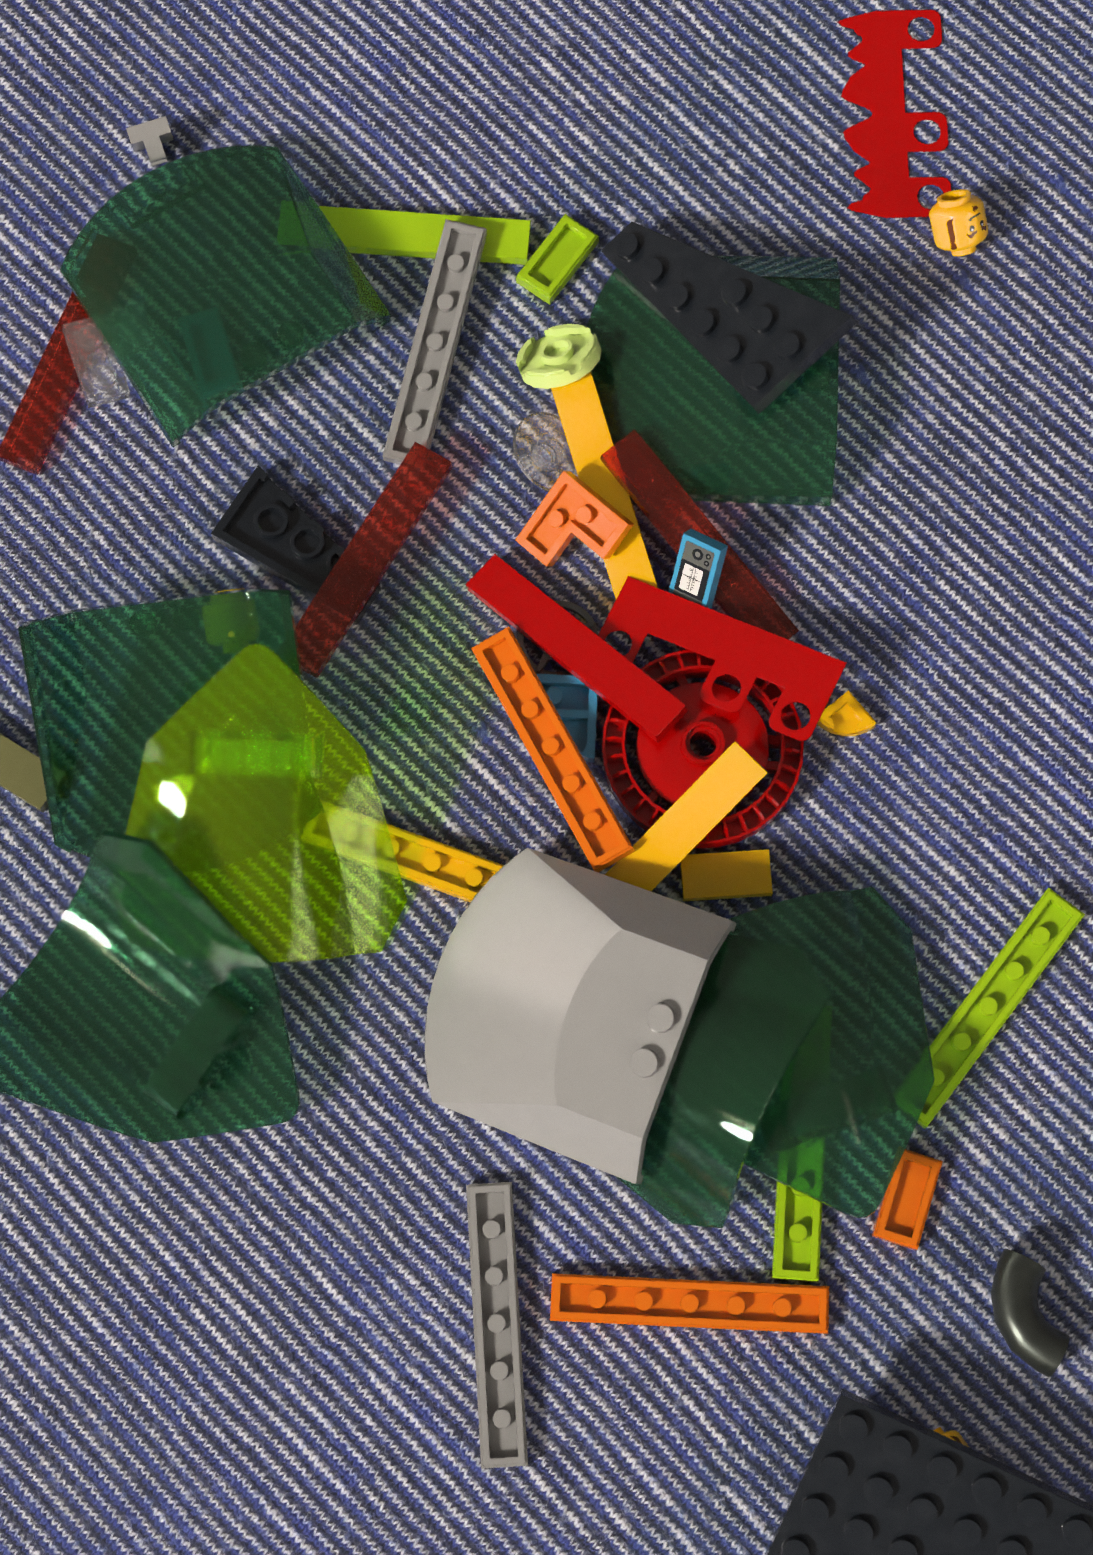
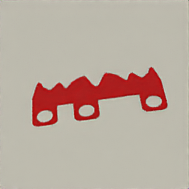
M935 10L872 11L838 21L842 27L854 29V32L862 38V41L848 52V57L865 65L849 78L843 88L841 97L872 112V116L847 128L843 132L845 140L853 151L870 163L854 172V176L867 185L870 191L863 196L862 200L851 203L847 209L883 218L929 217L931 209L924 208L918 201L917 195L919 190L926 185H935L943 193L951 191V183L944 177H909L908 152H934L946 149L948 146L947 118L940 112L905 113L902 49L938 47L942 42L941 16ZM923 17L933 23L934 34L930 39L918 41L910 36L908 25L913 19ZM922 120L934 121L940 128L939 139L931 144L919 142L914 136L916 124Z

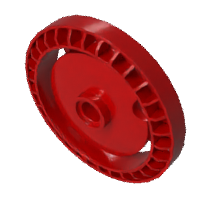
M685 649L666 654L641 668L643 672L662 687L675 682L678 687L671 689L669 692L684 703L688 710L659 743L640 728L638 730L636 741L637 761L644 779L652 789L650 794L647 796L640 789L627 763L625 738L631 721L612 706L608 710L603 727V767L610 790L622 810L639 827L648 831L666 812V810L656 804L658 799L661 797L673 805L736 741L768 772L767 774H775V776L759 799L746 809L724 817L694 847L718 848L738 843L757 834L782 811L798 782L803 764L804 741L796 740L779 732H776L777 736L768 735L762 717L747 699L742 708L737 712H727L705 703L700 697V690L704 682L688 683L687 679L707 678L715 660ZM722 675L717 678V680H722L741 688L739 680L732 675ZM756 678L749 694L763 707L770 718L784 688ZM713 683L712 692L718 700L731 701L739 695L738 692L731 688ZM788 704L781 713L783 724L789 729H801V721L794 704ZM696 740H707L713 745L714 752L708 756H699L691 750L690 745ZM769 748L779 749L778 761H768ZM757 784L742 798V800L754 790Z

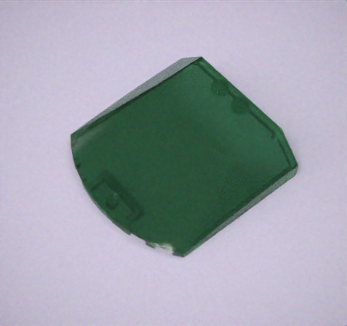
M249 145L210 149L179 158L146 173L114 195L92 216L69 248L60 267V273L173 448L181 444L180 440L213 410L349 331L375 323H380L381 326H384L390 322L391 314L278 147Z
M714 256L840 310V275L837 258ZM616 268L600 292L592 309L587 327L590 328L591 334L594 335L595 333L602 350L600 361L591 372L630 498L829 506L833 492L837 447L839 340L758 414Z
M249 588L76 609L23 622L18 627L55 846L69 853L74 851L96 860L95 863L106 866L114 864L137 868L139 872L152 873L193 872L238 862L271 845L275 846L286 840L287 836L305 823L308 824L320 813L290 590Z

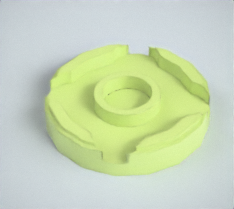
M563 324L548 328L544 331L545 337L537 341L535 337L527 340L517 354L516 364L526 384L534 388L550 389L568 385L587 375L600 361L602 350L595 333L594 335L591 334L590 328L579 324Z

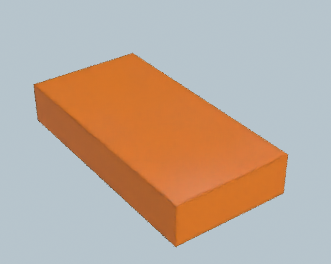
M900 1147L897 1148L872 1237L918 1250L943 1161Z

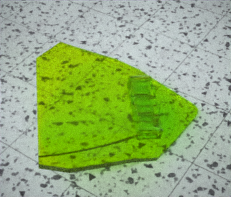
M260 643L246 646L146 742L112 887L131 942L197 958L263 963L315 961L382 951L407 903V897L365 748L272 649Z

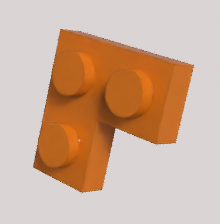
M563 471L515 541L546 567L554 566L574 536L579 538L601 558L610 559L634 523L571 471Z

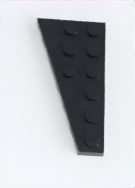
M635 222L629 223L601 250L605 257L758 414L857 324L852 315Z

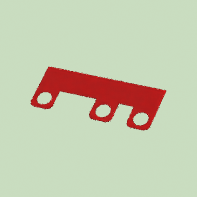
M629 576L598 634L605 641V638L614 631L627 633L632 640V646L624 657L632 663L647 634L715 660L700 690V697L705 703L727 712H737L742 708L756 678L784 688L771 713L769 725L774 731L799 741H805L812 736L847 662ZM722 675H732L740 682V693L731 701L718 700L712 692L714 681ZM795 702L804 704L810 711V720L807 725L797 730L787 728L781 720L783 709L788 704Z

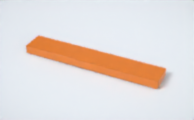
M508 626L472 647L474 655L593 870L599 873L634 853L635 849L511 628Z
M552 1273L550 1321L828 1334L829 1286Z

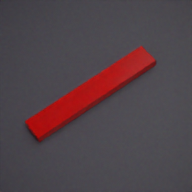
M496 554L466 583L470 593L657 743L688 712L684 703Z

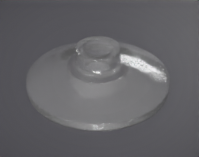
M537 412L528 415L518 424L513 436L514 455L521 471L534 485L549 492L563 471H571L578 477L559 416L547 412Z

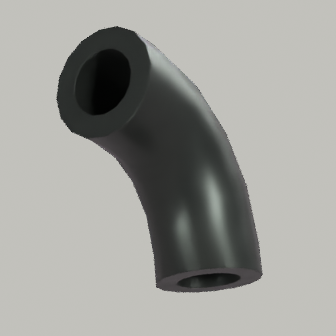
M1004 1249L998 1260L991 1288L995 1324L1013 1353L1037 1372L1050 1377L1056 1371L1065 1355L1070 1336L1049 1324L1039 1310L1037 1294L1046 1269L1022 1254Z

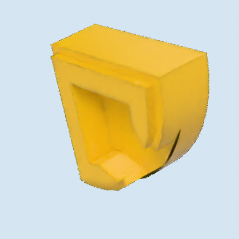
M849 690L824 709L817 723L818 726L827 732L839 736L861 735L872 730L877 724Z

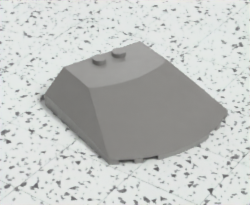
M526 848L498 870L475 895L456 924L440 958L431 987L425 1023V1065L432 1102L631 1183L641 1184L644 1177L641 1171L647 1136L702 986L715 955L731 931L734 932L737 923L587 868Z

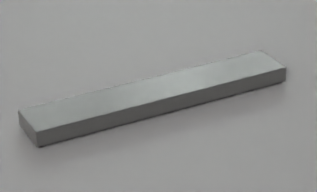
M445 220L382 456L384 461L421 470L426 468L487 237L486 228Z
M512 1182L466 1185L481 1469L528 1466Z

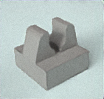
M166 116L126 128L134 152L146 149L152 167L168 162L162 143L174 139Z

